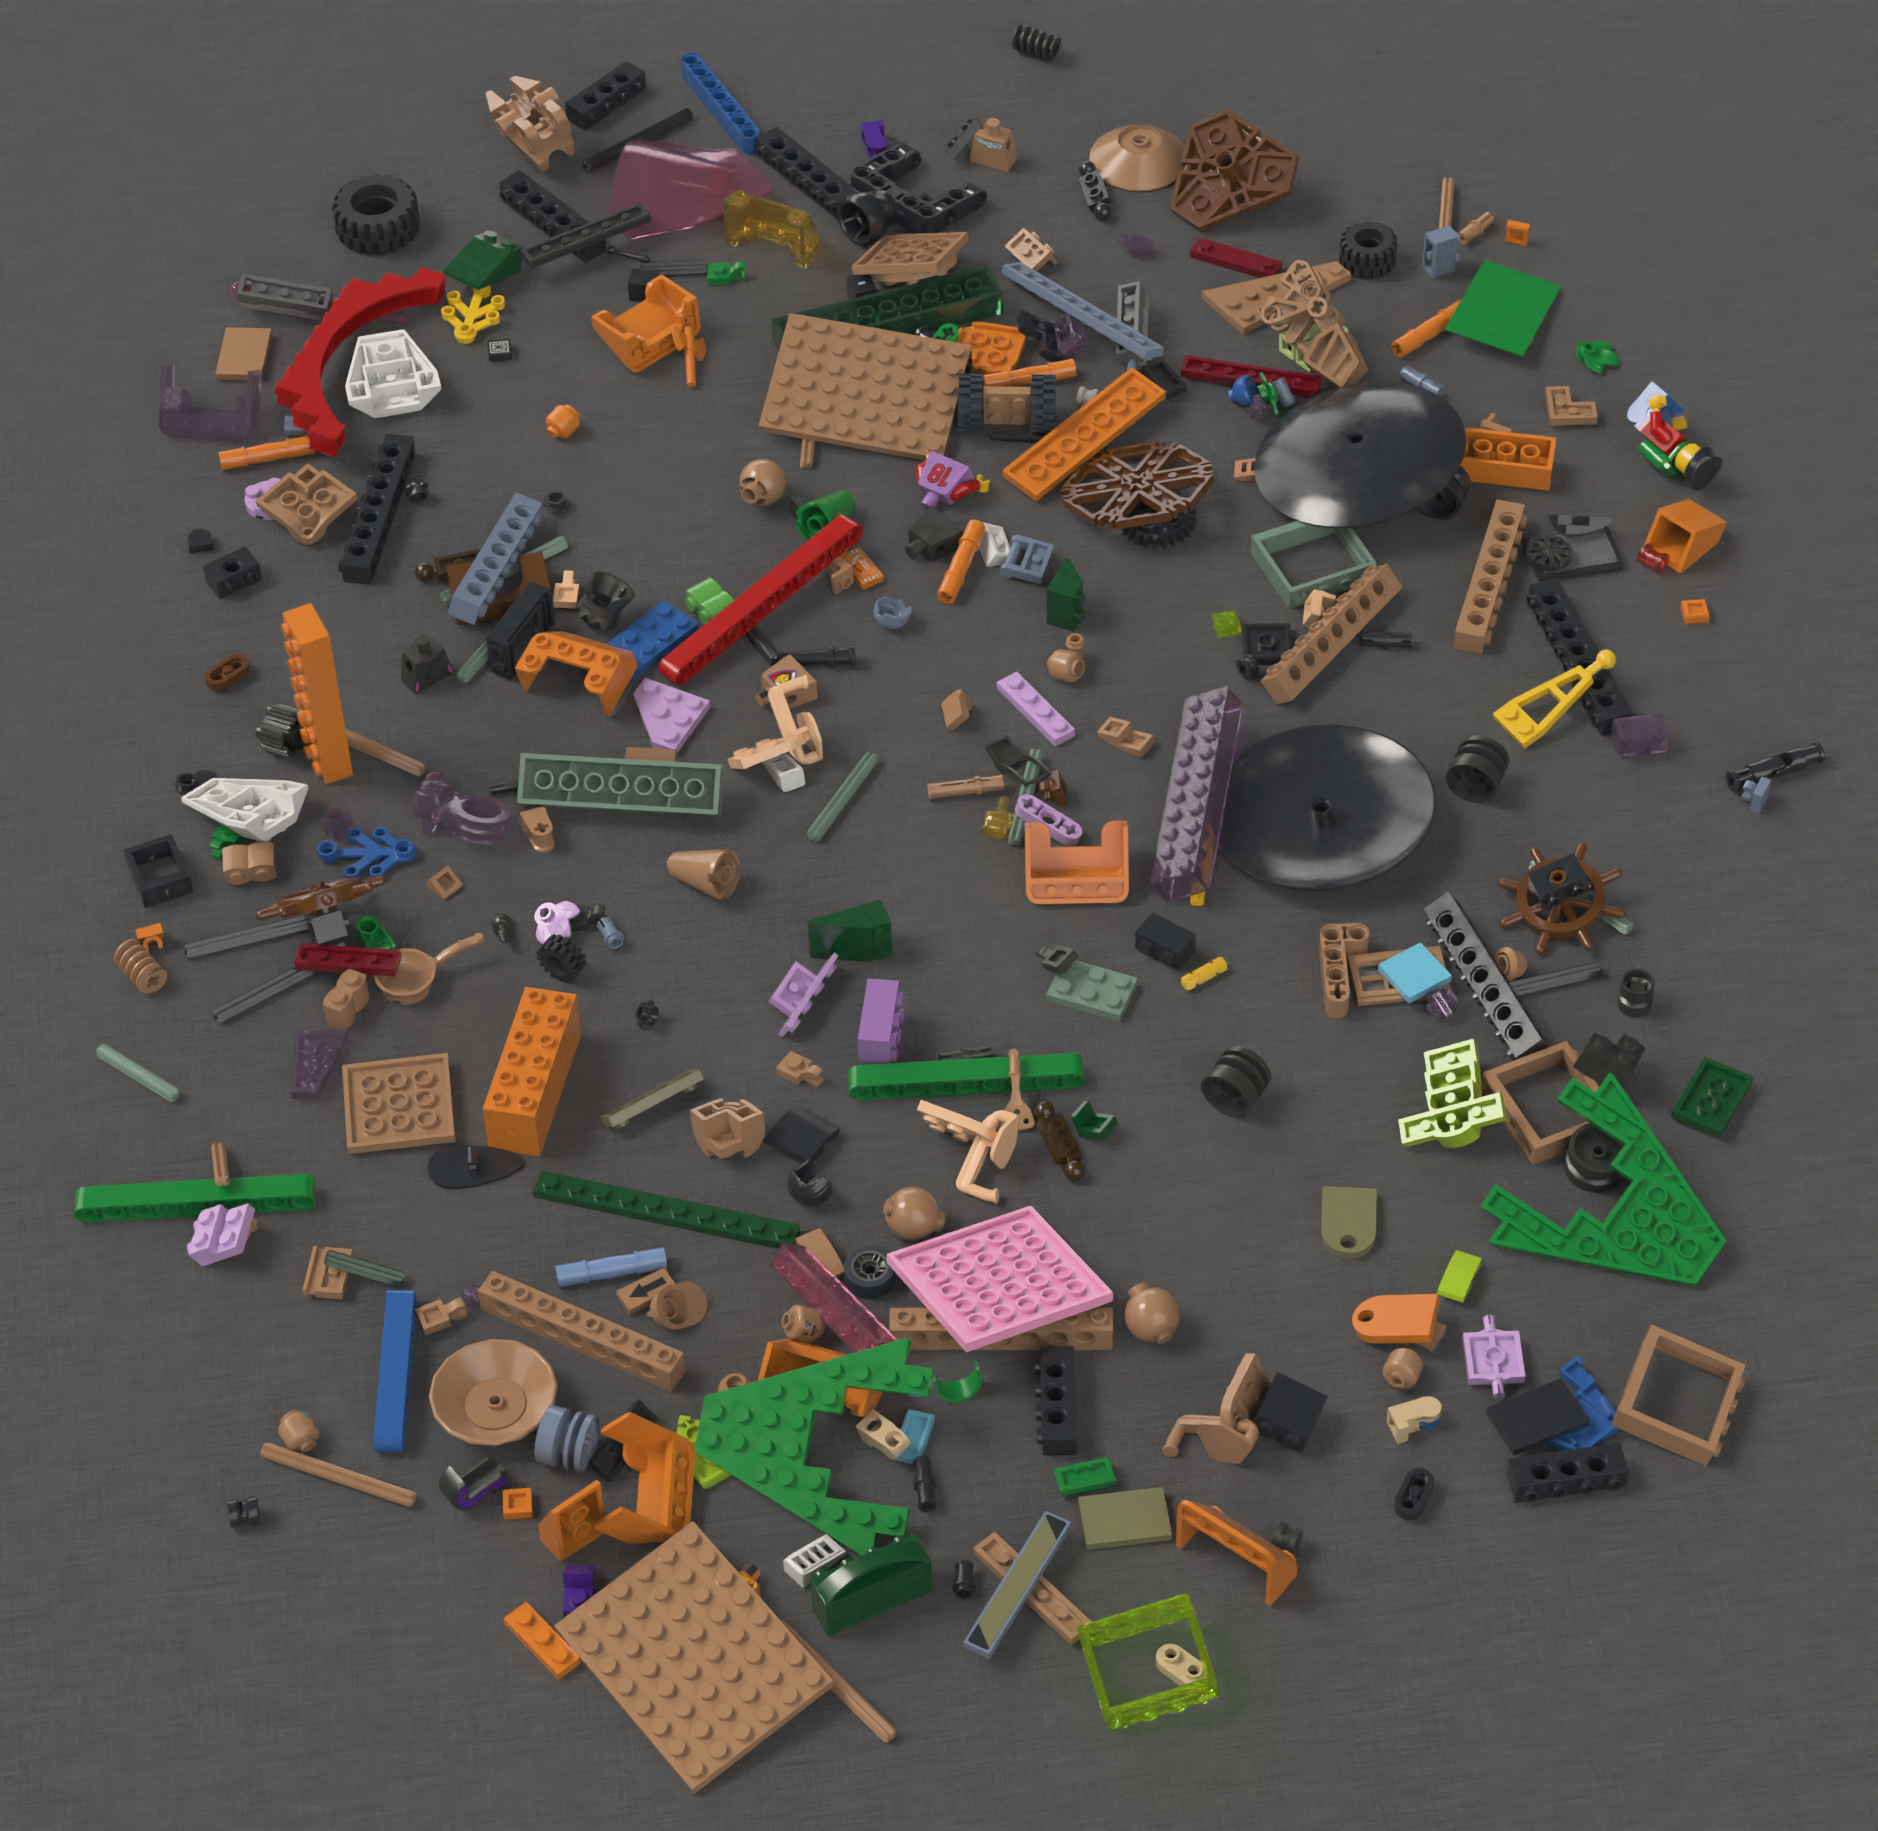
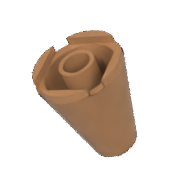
M733 850L676 851L667 860V869L672 877L715 899L722 900L721 898L730 897L738 884L739 875H735L736 867H740V861L737 853Z

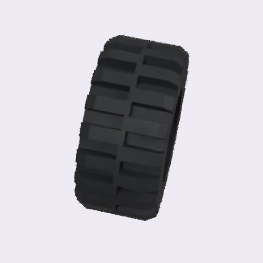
M372 174L369 177L366 175L361 176L358 180L353 179L349 181L348 185L340 188L332 203L338 239L350 250L354 249L355 252L360 254L364 252L367 255H374L376 253L385 255L386 252H396L400 247L404 248L407 246L409 241L415 238L420 228L418 201L415 191L406 182L403 183V180L397 177L392 178L391 175L379 176V174Z

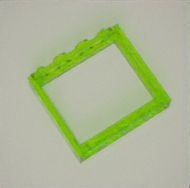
M1189 1593L1076 1627L1108 1731L1120 1727L1125 1729L1130 1724L1142 1720L1151 1721L1159 1715L1169 1712H1181L1188 1706L1198 1703L1206 1704L1208 1700L1221 1697L1218 1682ZM1187 1619L1206 1678L1110 1707L1092 1647Z

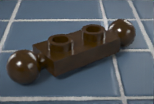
M481 549L433 558V566L425 562L420 563L415 568V576L422 582L431 580L433 575H437L439 581L448 580V565L471 562L472 565Z
M1046 1100L1038 1102L1034 1107V1115L1038 1119L1036 1126L1055 1164H1065V1177L1070 1181H1079L1085 1174V1167L1080 1162L1083 1156L1064 1118L1054 1117L1055 1108L1051 1102Z

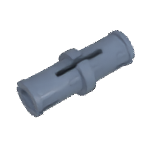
M1408 365L1403 367L1400 372V379L1414 386L1429 390L1440 397L1443 396L1445 387L1430 379L1429 375L1421 374Z

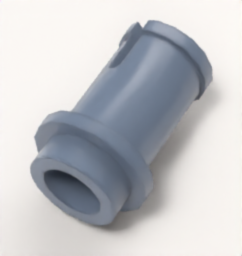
M1285 377L1272 382L1280 400L1279 405L1282 404L1283 408L1296 402L1294 399L1296 395H1292Z
M602 918L601 921L605 927H603L601 922H598L597 928L604 937V944L611 949L621 947L624 939L623 933L617 930L611 918Z

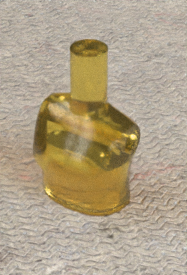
M1005 796L1000 797L997 809L985 811L984 823L981 828L983 836L993 839H1005L1007 837V831L1013 820V814L1007 812L1009 798Z

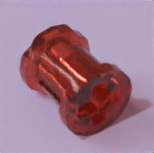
M1650 543L1645 544L1637 556L1639 563H1646L1656 573H1661L1666 568L1670 559L1667 553L1658 552L1653 549V545Z

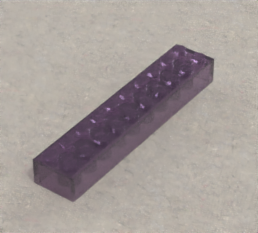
M1229 686L1214 689L1185 700L1150 881L1151 886L1165 903L1210 890L1243 704Z

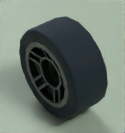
M863 1246L851 1252L844 1262V1277L848 1290L855 1296L863 1299H877L889 1293L896 1283V1273L887 1264V1254L889 1252L878 1246Z

